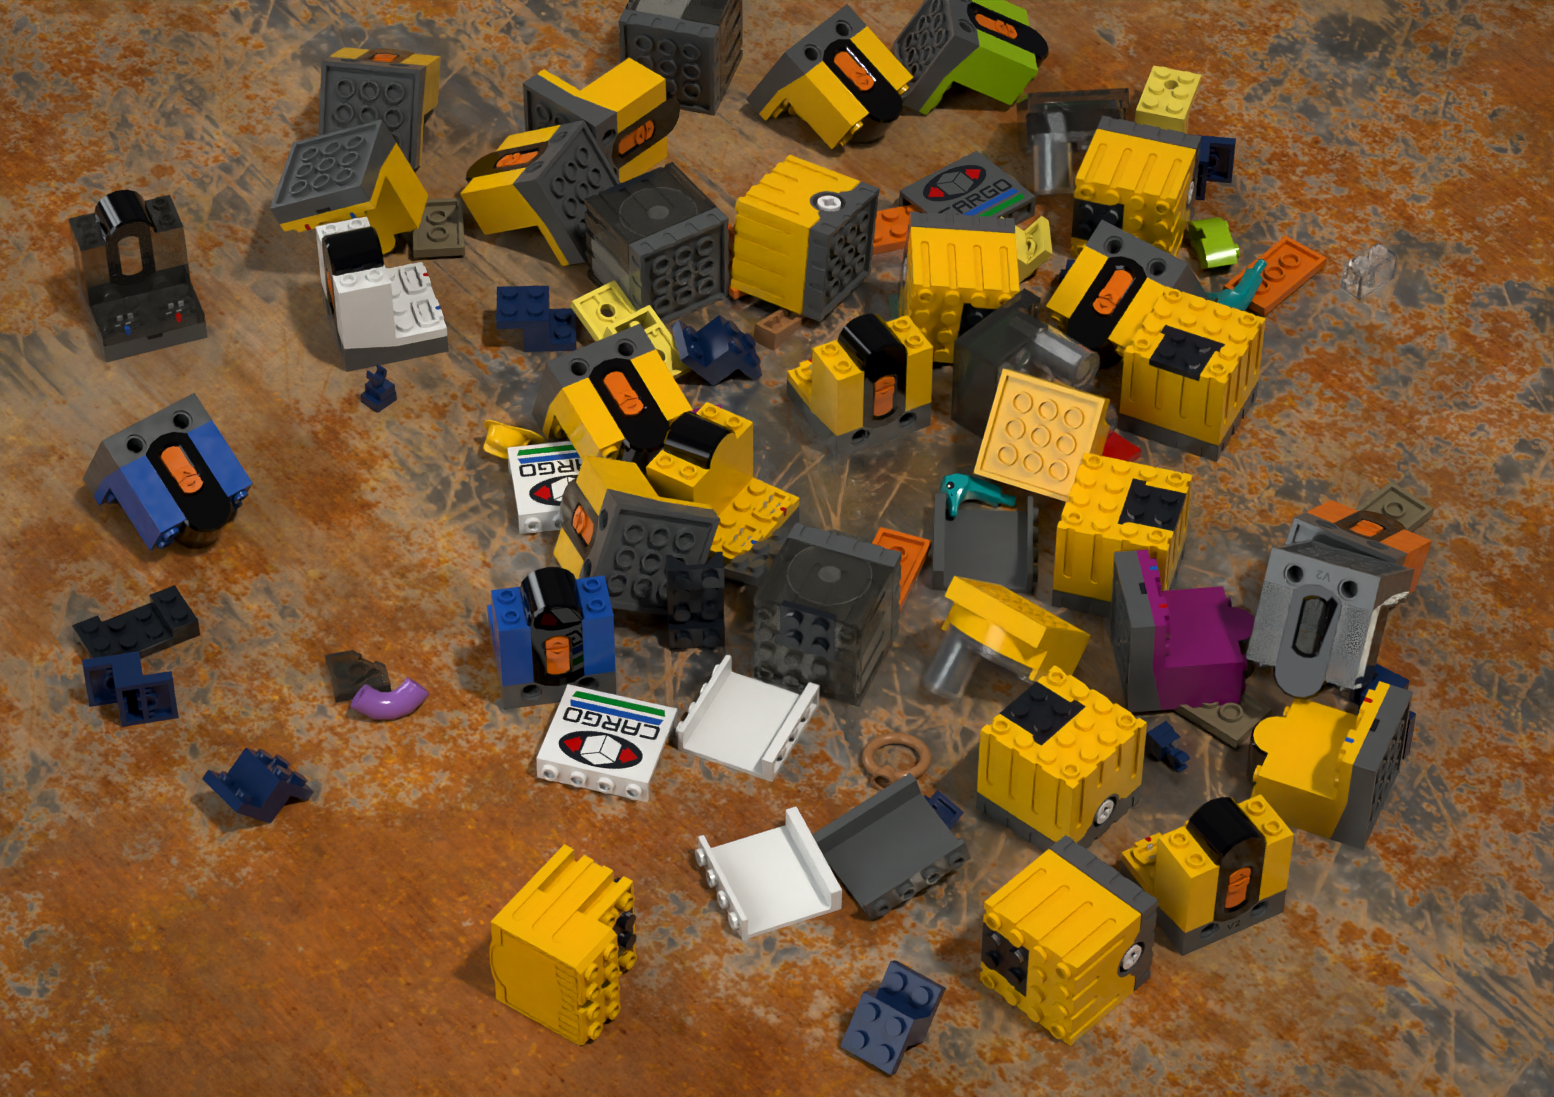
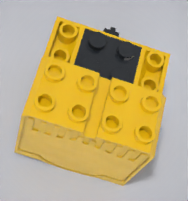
M564 844L490 921L492 941L490 942L489 956L491 972L495 980L496 999L579 1046L584 1045L590 1038L592 1040L597 1039L602 1032L603 1023L608 1018L614 1020L621 1010L619 977L626 970H630L637 960L633 881L625 876L614 879V870L594 863V860L586 855H583L576 862L574 849Z

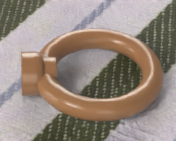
M893 732L879 735L868 742L862 753V761L866 770L873 775L871 778L873 786L882 791L909 773L915 779L924 774L929 768L931 754L927 745L919 738L906 733ZM903 744L915 749L920 759L914 767L904 771H896L890 765L878 766L873 757L874 753L885 745Z

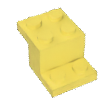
M1042 216L1025 231L1015 225L1019 283L1025 278L1030 277L1035 269L1042 263L1047 262L1051 255H1053L1049 220Z

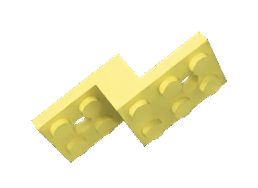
M1153 65L1136 108V124H1146L1187 134L1189 112L1201 83V75Z
M615 280L572 301L570 307L595 342L641 324L674 379L692 371L691 368L680 361L675 339L652 307L648 305L637 311ZM600 310H610L613 316L605 317L601 314Z

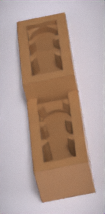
M781 308L755 324L753 339L756 343L774 351L810 318L786 308Z

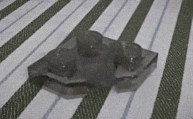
M354 650L325 655V664L335 703L353 700L357 692L365 684L380 692L391 691V684L385 664L378 661L372 663L363 659L362 654Z

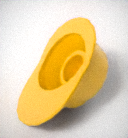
M485 420L483 423L484 427L488 430L484 451L499 458L508 459V447L545 444L544 437L533 431L508 426L494 420Z

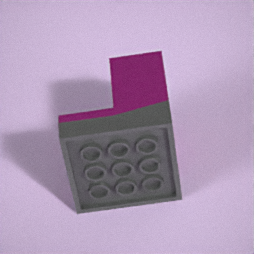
M1148 550L1114 552L1110 641L1126 709L1129 712L1179 709V705L1185 704L1192 708L1202 707V703L1219 702L1218 706L1226 703L1240 704L1241 692L1246 690L1245 680L1255 670L1258 623L1255 617L1246 610L1232 607L1231 598L1226 597L1223 586L1161 591L1160 574L1156 558L1150 559Z

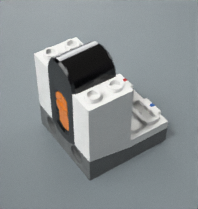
M367 217L316 226L323 305L346 372L374 367L377 364L384 365L449 351L444 316L432 290L427 270L422 262L385 268L377 231L374 227L370 226Z

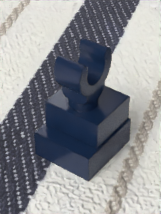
M379 364L376 365L377 371L375 374L369 370L367 371L366 377L369 381L365 383V392L361 394V402L377 413L397 400L395 384L386 379L387 370Z
M1167 721L1147 732L1144 752L1149 757L1154 755L1158 760H1161L1167 756L1172 768L1177 773L1186 769L1187 765L1185 762L1190 760L1187 753L1177 748L1180 736Z

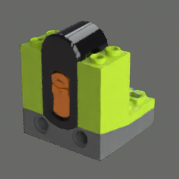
M925 0L893 42L895 57L913 76V79L907 84L909 89L901 96L902 105L926 115L938 105L943 93L951 88L953 81L1012 105L1023 94L1027 84L1035 79L1038 68L1049 55V48L1045 39L1029 26L1027 10L1005 0Z

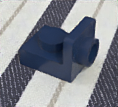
M939 790L930 798L924 795L928 803L951 830L964 812Z

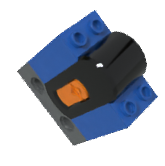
M195 393L102 440L82 478L99 506L106 502L110 505L117 502L120 503L150 551L157 547L160 550L171 545L174 539L180 545L189 549H201L210 546L219 538L231 518L232 512L243 505L242 501L249 495L247 492L253 484Z
M544 567L528 574L521 582L520 587L491 590L492 605L487 606L488 627L504 710L561 702L568 684L616 695L614 616L605 575L576 579L575 575L567 569Z

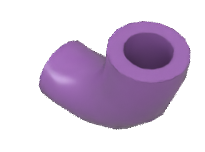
M409 677L397 689L390 692H380L365 684L353 698L350 707L375 720H395L412 713L426 700L430 693Z

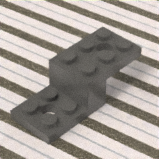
M779 528L764 541L755 543L752 549L746 553L734 557L732 562L724 566L725 577L757 587L763 586L775 577L778 580L787 582V537L791 529ZM835 529L828 530L832 534L843 535L864 543L868 542V539Z

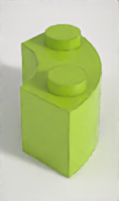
M1220 217L1187 221L1191 247H1194L1198 254L1202 270L1238 264L1237 259L1240 257L1239 246L1237 243H1233L1226 220L1223 221Z

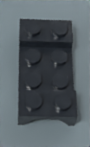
M723 551L716 552L707 564L683 565L674 556L666 555L669 650L725 646V574Z
M175 585L150 594V603L103 622L97 615L72 625L74 641L76 644H82L90 659L139 651L140 659L200 636L197 617Z

